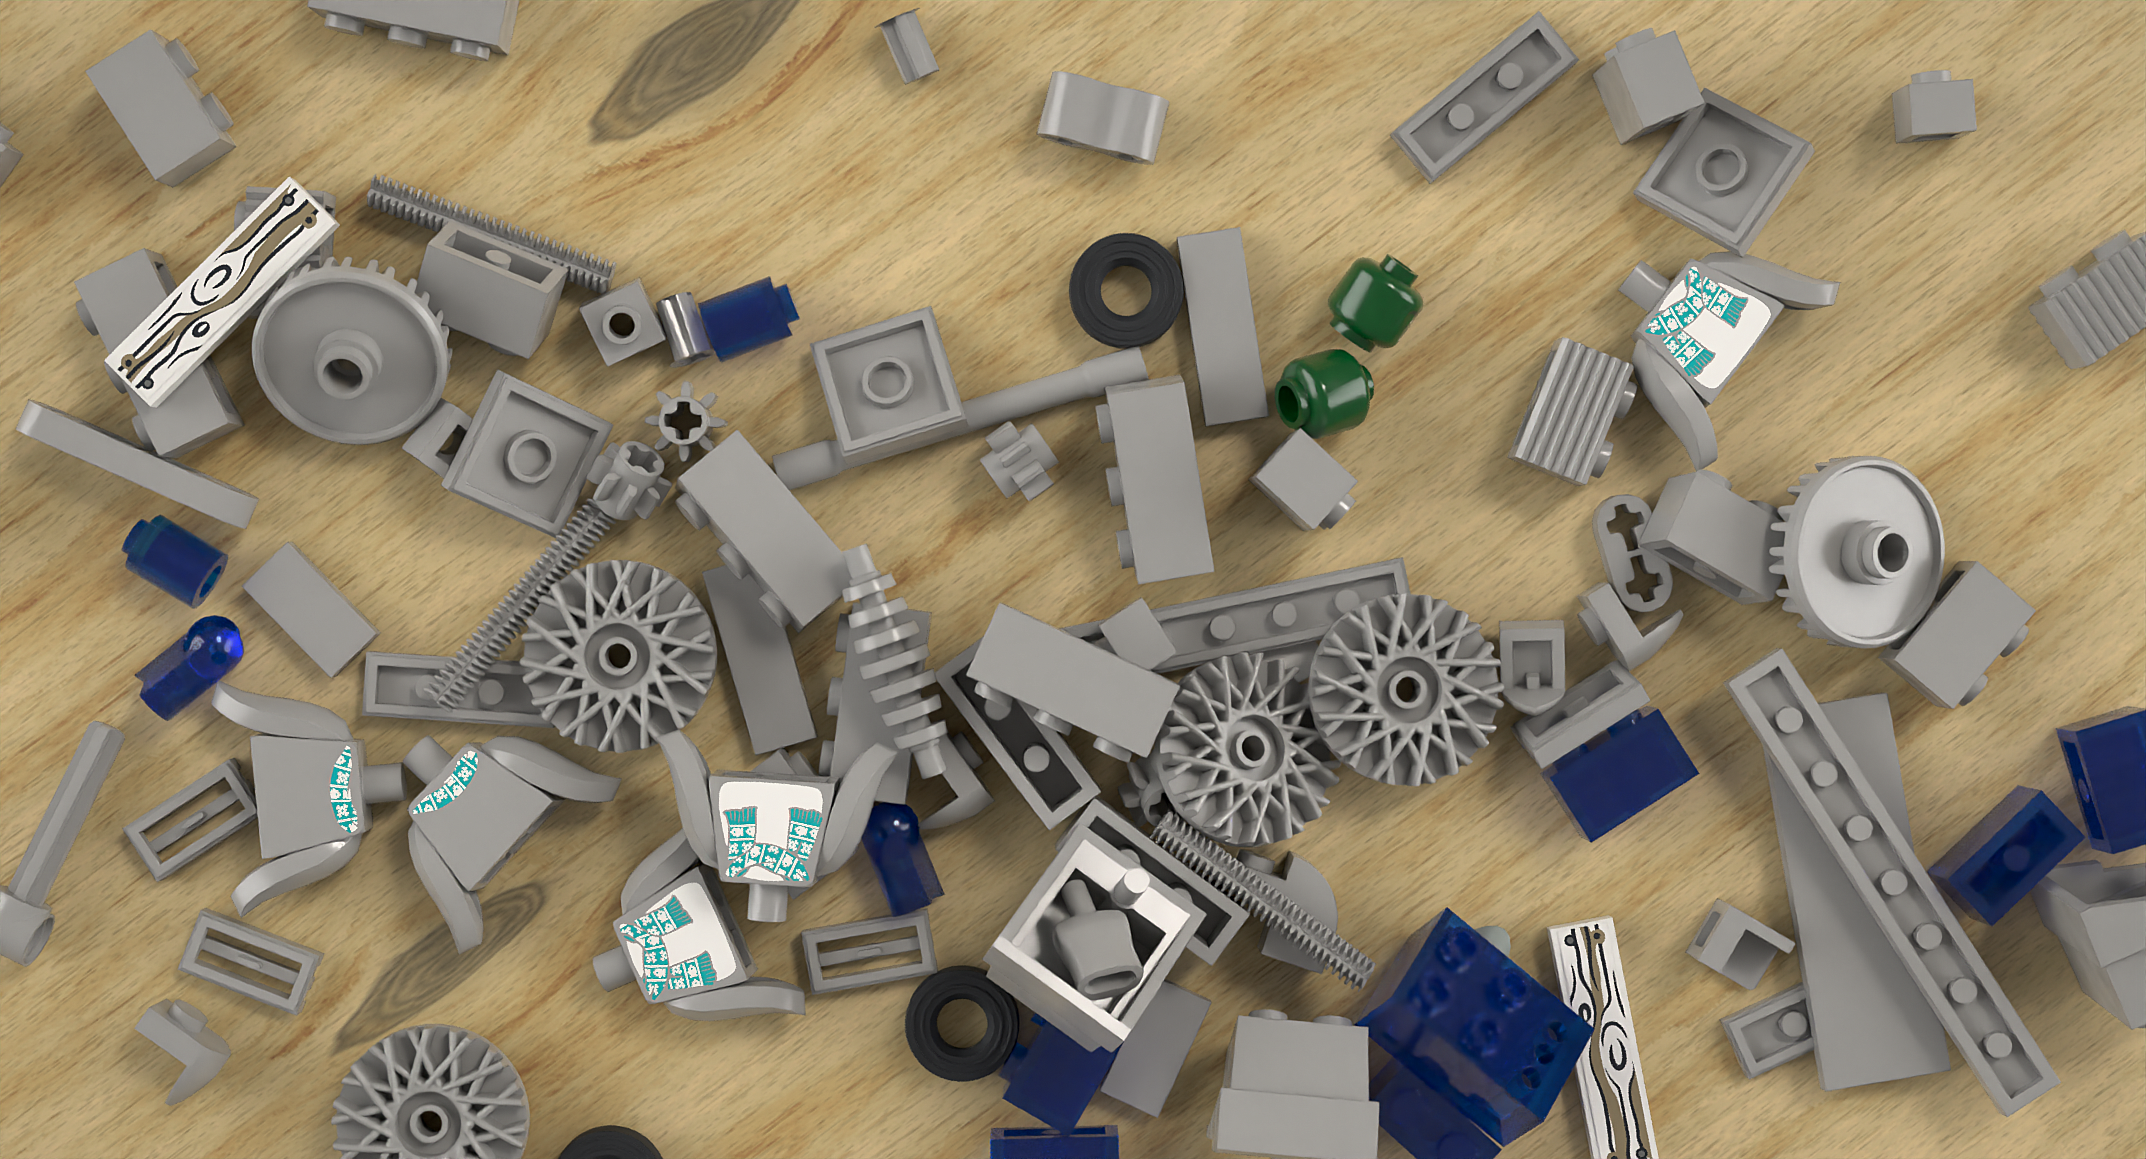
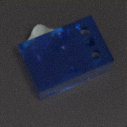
M1446 907L1408 937L1354 1025L1368 1027V1037L1497 1143L1505 1147L1544 1122L1595 1028L1508 958L1511 945L1510 936L1505 929L1499 926H1485L1473 929Z

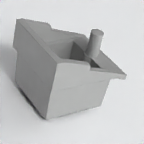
M1079 823L982 960L991 965L986 977L1088 1051L1093 1052L1102 1046L1112 1053L1125 1041L1207 914L1086 826ZM1082 880L1085 882L1096 911L1119 910L1126 915L1130 926L1133 947L1144 970L1142 980L1130 991L1111 998L1089 1000L1076 990L1072 976L1064 966L1053 939V929L1056 924L1070 918L1061 895V888L1069 881Z
M2090 860L2037 867L2024 872V877L2044 927L2058 936L2083 993L2131 1030L2146 1028V863L2103 868L2099 861Z
M1265 1009L1251 1011L1249 1016L1238 1015L1226 1052L1223 1088L1220 1089L1210 1124L1207 1125L1206 1137L1212 1140V1151L1225 1154L1269 1157L1271 1159H1377L1379 1102L1369 1101L1368 1027L1352 1026L1351 1020L1331 1015L1316 1017L1313 1019V1022L1287 1020L1285 1013Z

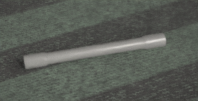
M1139 346L1131 347L1085 361L1080 366L963 401L961 403L969 427L846 465L842 456L838 439L823 440L773 455V463L777 477L788 490H792L835 477L844 470L1079 399L1106 395L1105 387L1144 381L1149 380Z

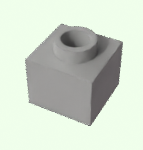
M1950 70L1921 72L1911 75L1912 84H1908L1892 93L1896 144L1959 139L1977 130L1973 79L1951 80Z
M640 277L586 301L579 307L607 367L666 340L667 336L663 324ZM617 313L630 315L635 323L633 332L625 336L616 334L610 326L611 317Z
M440 398L435 409L415 429L402 449L444 479L473 419L455 405ZM451 433H453L452 444L445 450H439Z
M1142 597L1098 624L1105 637L1095 642L1097 647L1149 671L1177 653Z

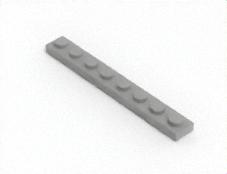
M1782 648L1774 649L1723 682L1998 1112L2009 1117L2061 1083Z

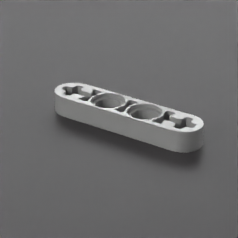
M28 399L16 426V430L31 438L206 515L240 528H247L259 501V498L235 486L171 458L159 457L155 451H149L144 446L35 400Z

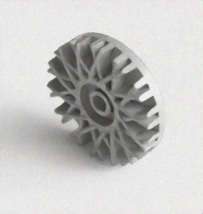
M329 257L320 269L312 271L311 265L306 264L300 273L295 270L292 271L281 288L276 286L270 298L267 299L257 320L252 338V360L256 377L262 390L274 407L294 425L314 436L350 445L378 444L396 439L419 426L432 413L442 396L450 372L451 364L449 363L453 348H447L449 328L448 326H441L444 317L442 310L433 314L429 309L430 295L428 292L424 291L415 294L417 286L415 279L411 278L406 287L393 279L395 274L393 267L389 266L382 273H379L377 260H370L366 269L351 267L352 257L344 258L341 266L334 257Z
M1848 456L1831 458L1829 462L1816 463L1815 467L1818 473L1801 475L1799 477L1800 485L1790 486L1787 489L1789 493L1797 497L1794 505L1778 508L1777 512L1785 522L1773 523L1771 525L1773 531L1785 532L1784 547H1772L1769 550L1772 556L1780 558L1779 561L1769 567V571L1772 574L1786 575L1788 583L1787 588L1776 590L1778 596L1787 597L1782 605V609L1786 612L1800 613L1803 619L1797 624V627L1807 629V636L1811 638L1827 639V645L1865 649L1886 646L1904 637L1922 620L1938 591L1944 568L1945 542L1937 508L1921 481L1907 468L1890 459L1877 456Z
M611 560L591 563L583 568L575 569L567 577L550 586V591L546 595H542L538 600L540 604L535 613L527 619L526 624L529 627L527 633H524L522 636V642H525L524 657L520 659V665L525 667L526 675L523 676V681L529 685L534 697L531 702L534 707L541 709L543 712L541 716L545 721H550L560 730L559 734L561 736L572 738L575 740L574 743L580 746L587 745L597 748L600 752L616 751V753H623L632 750H642L659 744L656 736L682 730L697 715L710 693L717 664L716 639L710 618L691 589L671 573L659 567L638 561ZM617 643L625 645L631 654L630 662L624 668H617L609 661V650Z
M1393 594L1373 598L1352 608L1332 625L1318 646L1309 676V702L1314 723L1329 750L1344 765L1366 778L1392 785L1420 786L1423 783H1435L1436 779L1443 776H1453L1459 773L1460 766L1471 764L1473 760L1470 757L1478 748H1485L1489 744L1486 736L1488 733H1493L1496 730L1497 726L1492 724L1495 712L1503 708V701L1498 699V693L1504 690V684L1498 682L1496 667H1501V662L1499 659L1493 658L1491 654L1494 650L1493 644L1485 641L1478 631L1482 627L1477 622L1469 621V615L1466 612L1456 610L1447 605L1448 601L1433 599L1428 595ZM1405 677L1409 678L1412 683V695L1407 702L1400 700L1396 694L1398 682Z
M1247 652L1231 657L1224 656L1203 664L1185 675L1178 682L1180 686L1155 739V759L1159 777L1169 800L1177 812L1189 825L1204 836L1216 842L1235 847L1264 846L1289 839L1292 835L1303 832L1305 829L1302 826L1306 822L1321 817L1322 812L1320 808L1329 804L1330 800L1323 797L1326 788L1334 786L1339 782V777L1332 770L1339 768L1341 761H1330V750L1316 728L1310 709L1309 683L1301 685L1295 680L1294 676L1300 669L1297 667L1285 669L1284 660L1263 661L1264 653L1248 656Z
M415 1025L401 1029L383 1038L350 1067L351 1071L341 1082L344 1085L340 1096L333 1103V1108L337 1109V1113L332 1117L331 1124L337 1126L338 1136L333 1142V1148L342 1152L343 1156L340 1159H521L529 1136L530 1110L528 1097L514 1065L497 1046L486 1038L465 1028L453 1025ZM433 1111L440 1116L442 1120L440 1131H435L427 1126L423 1119V1112Z

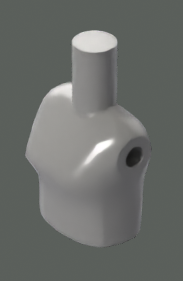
M1072 880L1064 884L1061 888V895L1070 918L1056 924L1053 929V939L1064 966L1072 976L1076 990L1089 1000H1100L1123 994L1135 988L1142 980L1144 970L1133 947L1130 926L1126 915L1119 910L1096 911L1086 884L1082 880Z

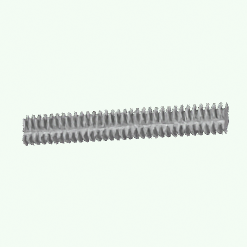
M375 174L371 180L370 190L367 194V204L369 207L373 205V209L378 210L380 208V211L385 213L388 211L389 215L395 214L397 218L403 217V220H410V223H417L418 226L423 227L425 225L426 229L432 228L434 232H439L449 221H452L569 269L566 277L568 282H574V284L585 288L589 287V290L593 289V291L600 292L601 294L608 292L611 288L617 264L614 261L610 267L608 266V259L602 264L600 256L594 261V255L591 253L590 257L586 258L587 252L584 250L581 256L578 255V248L572 253L571 245H568L567 249L564 250L563 242L560 243L559 247H556L557 241L553 239L552 244H549L550 238L547 236L544 241H541V234H538L535 239L534 231H531L530 235L527 236V230L523 228L522 233H519L520 227L517 225L514 230H511V223H508L505 228L504 220H501L500 224L497 225L496 217H493L492 222H489L490 216L486 214L484 219H481L483 213L480 211L477 216H474L475 210L471 208L468 214L466 213L468 208L466 206H463L462 211L459 210V203H456L455 207L452 208L453 202L451 200L448 201L447 205H444L445 199L441 197L440 202H436L438 196L435 194L431 200L429 199V192L426 191L423 197L421 189L415 194V188L411 186L410 191H407L408 185L405 183L401 189L399 188L401 182L397 180L394 186L392 185L393 179L388 178L387 183H385L386 177L384 175H381L380 180H377Z
M588 498V505L583 504L582 511H577V517L571 518L573 524H566L567 530H561L562 536L556 535L557 542H550L552 548H545L546 554L541 553V560H535L536 566H530L531 573L524 572L525 578H519L521 585L515 583V591H508L510 597L504 596L505 603H498L500 610L493 608L495 616L487 615L490 622L483 620L482 625L484 628L477 627L479 634L474 632L471 634L474 641L467 638L468 646L461 645L464 653L460 651L455 652L458 659L451 657L453 665L445 664L448 672L440 670L443 678L435 675L434 678L437 684L429 682L432 690L428 688L423 689L429 697L448 713L453 712L451 706L459 705L456 699H464L461 693H469L466 687L473 688L474 684L472 681L479 682V677L476 674L484 676L483 669H490L487 662L495 663L492 656L500 657L501 655L498 650H506L503 644H511L508 637L511 639L517 638L513 631L517 633L522 632L518 625L522 627L527 626L524 619H528L529 613H535L536 609L534 607H538L540 604L538 600L541 596L550 591L552 584L562 580L560 576L564 578L568 576L566 570L570 572L574 570L571 564L579 566L576 558L584 560L585 558L581 552L590 553L586 546L595 547L591 540L599 542L600 539L597 534L605 535L602 528L610 530L607 522L616 523L613 517L607 515L598 507L594 498Z
M1170 809L1164 814L1152 832L1150 839L1158 836L1156 844L1164 841L1163 849L1170 845L1169 853L1177 851L1175 857L1177 859L1183 855V864L1190 860L1188 867L1191 868L1196 865L1195 873L1203 870L1202 878L1209 874V883L1215 879L1214 887L1217 888L1222 884V893L1229 889L1227 896L1230 898L1235 894L1234 902L1242 899L1241 907L1249 904L1247 911L1250 912L1254 908V917L1261 913V922L1268 918L1267 926L1269 927L1270 924L1274 923L1273 931L1281 928L1280 936L1288 933L1286 940L1289 941L1293 937V946L1300 942V951L1307 947L1305 955L1308 956L1309 953L1313 952V961L1319 956L1318 964L1321 965L1323 962H1327L1325 969L1328 970L1332 966V975L1339 971L1338 979L1340 980L1345 976L1344 984L1346 985L1349 981H1352V990L1357 985L1359 986L1358 992L1364 987L1376 965L1372 959L1365 957L1364 953L1362 954L1358 949L1352 947L1353 945L1346 942L1345 939L1342 940L1333 930H1329L1326 925L1313 918L1314 916L1307 913L1306 910L1303 911L1301 906H1297L1294 901H1290L1280 891L1277 892L1274 886L1271 887L1267 881L1264 882L1262 877H1258L1255 872H1251L1242 862L1238 863V860L1235 857L1232 858L1228 852L1225 853L1223 848H1219L1216 843L1212 844L1209 838L1205 839L1206 836L1199 834V831L1186 824L1184 819H1180L1177 814L1173 815Z

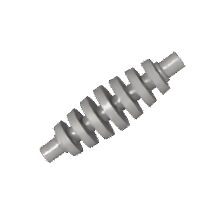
M867 543L843 551L842 553L852 580H849L851 587L842 590L844 602L847 603L859 599L863 609L848 615L850 629L868 623L871 632L870 635L853 641L855 652L860 654L877 649L880 657L859 667L862 678L868 679L886 674L888 683L876 687L869 692L875 703L894 698L897 707L882 713L881 716L886 726L903 722L906 732L893 737L898 750L908 748L910 753H914L922 779L947 771L938 743L940 742L939 736L947 733L945 719L930 723L927 713L942 707L940 696L935 694L921 698L919 692L920 688L936 682L934 668L913 674L910 664L931 656L928 646L924 643L904 650L901 639L919 633L920 630L915 620L899 625L895 624L892 615L908 609V606L903 596L887 601L884 589L897 584L891 573L882 576L880 570L876 571Z

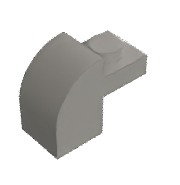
M1239 849L1236 857L1238 863L1242 862L1251 872H1255L1258 877H1262L1264 882L1267 881L1271 887L1274 886L1277 892L1280 891L1290 901H1294L1297 906H1301L1303 911L1306 910L1307 913L1314 916L1313 918H1316L1320 923L1326 925L1329 930H1333L1336 933L1338 911L1334 894L1326 879L1308 860L1297 853L1289 851L1282 874L1273 872L1276 861L1247 850ZM1266 918L1257 945L1261 954L1319 974L1323 973L1326 962L1319 965V956L1313 961V952L1309 953L1308 956L1305 955L1307 947L1300 951V942L1293 946L1294 938L1292 937L1287 941L1288 933L1280 936L1281 928L1273 931L1275 924L1272 923L1268 927V918Z

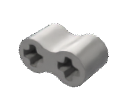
M1054 71L1052 72L1037 135L1062 145L1095 151L1133 163L1153 165L1170 102L1160 96L1144 91L1107 84L1078 74Z

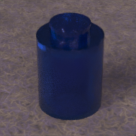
M771 276L698 303L706 331L721 363L793 336L790 323L801 319L787 283L775 287Z
M163 515L156 516L150 522L144 519L137 522L122 546V551L128 555L125 564L127 570L192 609L200 606L209 596L222 576L228 562V554Z

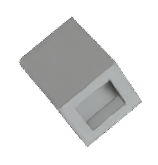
M1717 898L1685 953L1746 989L1753 990L1757 987L1778 949L1790 954L1796 943Z

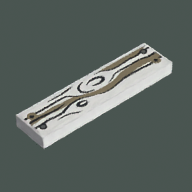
M288 177L104 361L150 407L157 408L272 294L275 287H279L288 278L289 274L296 270L340 224L295 179Z
M1607 915L1547 927L1591 1159H1659L1613 918Z

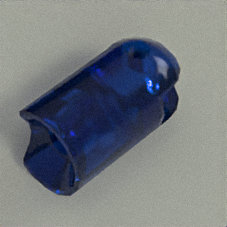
M223 616L203 617L194 622L186 634L137 672L135 677L143 681V687L139 696L145 704L162 719L170 721L214 686L217 680H221L240 663L244 654L243 641L240 638V631L236 624Z
M882 802L872 808L861 839L893 917H898L930 905L932 899L943 896L945 893L919 832L918 817L913 809L907 804Z

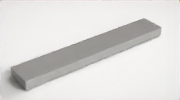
M1403 557L1150 609L1177 651L1176 654L1150 671L1157 674L1205 664L1224 656L1231 657L1247 652L1249 655L1321 640L1340 617L1359 604L1385 595L1411 594ZM1106 619L1059 629L1095 645V642L1105 637L1098 624Z

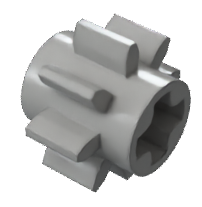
M688 381L683 382L680 397L672 399L661 391L656 393L659 402L664 406L659 416L651 415L646 417L645 423L660 427L663 436L657 440L654 446L658 451L668 449L673 443L680 445L679 456L681 461L690 462L692 447L701 445L708 451H712L716 447L709 438L713 428L728 426V421L719 417H713L709 410L718 399L715 393H709L700 401L693 399L694 388L692 383ZM690 404L691 413L701 416L702 424L701 428L695 427L690 429L689 439L683 440L682 431L672 428L671 421L673 416L683 415L684 405Z
M1008 421L985 437L993 450L982 457L980 461L1006 499L1021 490L1030 502L1054 485L1046 471L1057 465L1059 461L1032 423L1018 432L1013 424Z
M635 441L626 442L621 447L614 442L610 443L603 455L598 454L586 475V479L598 484L593 497L598 507L607 515L619 520H631L637 514L645 520L648 519L655 506L660 507L672 487L671 482L660 477L665 465L661 456L650 446Z
M1155 749L1152 750L1147 758L1142 756L1135 763L1129 762L1127 767L1130 783L1118 786V792L1124 806L1129 807L1135 825L1140 827L1148 821L1152 825L1157 826L1169 809L1173 812V815L1177 814L1180 819H1184L1172 805L1163 788L1157 770Z

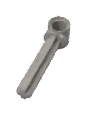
M93 721L89 724L9 887L0 885V955L24 967L30 965L38 957L51 935L55 916L50 913L52 908L45 903V900L125 741V735L109 724L99 721Z

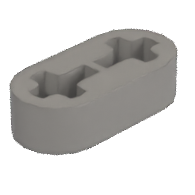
M1629 494L1616 495L1603 500L1595 509L1592 518L1593 534L1610 586L1625 609L1635 612L1654 611L1663 606L1669 599L1673 582L1668 562L1638 545L1652 512L1648 504L1639 497ZM1620 504L1625 513H1636L1639 524L1630 528L1634 549L1628 551L1622 534L1609 533L1607 529V522L1616 518L1614 507ZM1637 556L1642 572L1644 574H1655L1657 578V584L1648 589L1650 599L1644 602L1640 594L1628 593L1626 590V583L1632 581L1635 577L1630 558Z

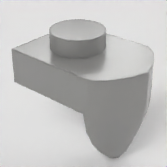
M1598 582L1577 595L1584 607V610L1579 612L1577 616L1588 636L1597 646L1605 642L1615 658L1628 671L1633 670L1657 653L1672 636L1683 617L1682 611L1678 610L1638 631L1609 583Z
M1564 620L1499 621L1500 682L1504 684V690L1501 692L1502 696L1510 706L1532 716L1552 709L1562 700L1565 694Z
M947 730L946 734L939 736L940 742L938 743L947 771L942 774L957 795L918 824L921 830L936 829L961 822L975 816L995 802L988 787L975 770L976 767L983 763V760L962 731L952 737Z
M165 999L149 1007L134 1028L186 1065V1068L165 1101L170 1106L184 1101L207 1085L218 1074L231 1055V1050L225 1040L205 1026L208 1022L207 1017L200 1010L182 1000H175L172 1003L170 1000Z

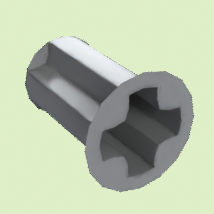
M920 8L902 13L874 27L881 28L905 85L939 71L936 60L915 14V11Z
M691 292L675 294L656 303L675 360L670 365L671 368L683 367L703 361L718 352V350L710 349Z

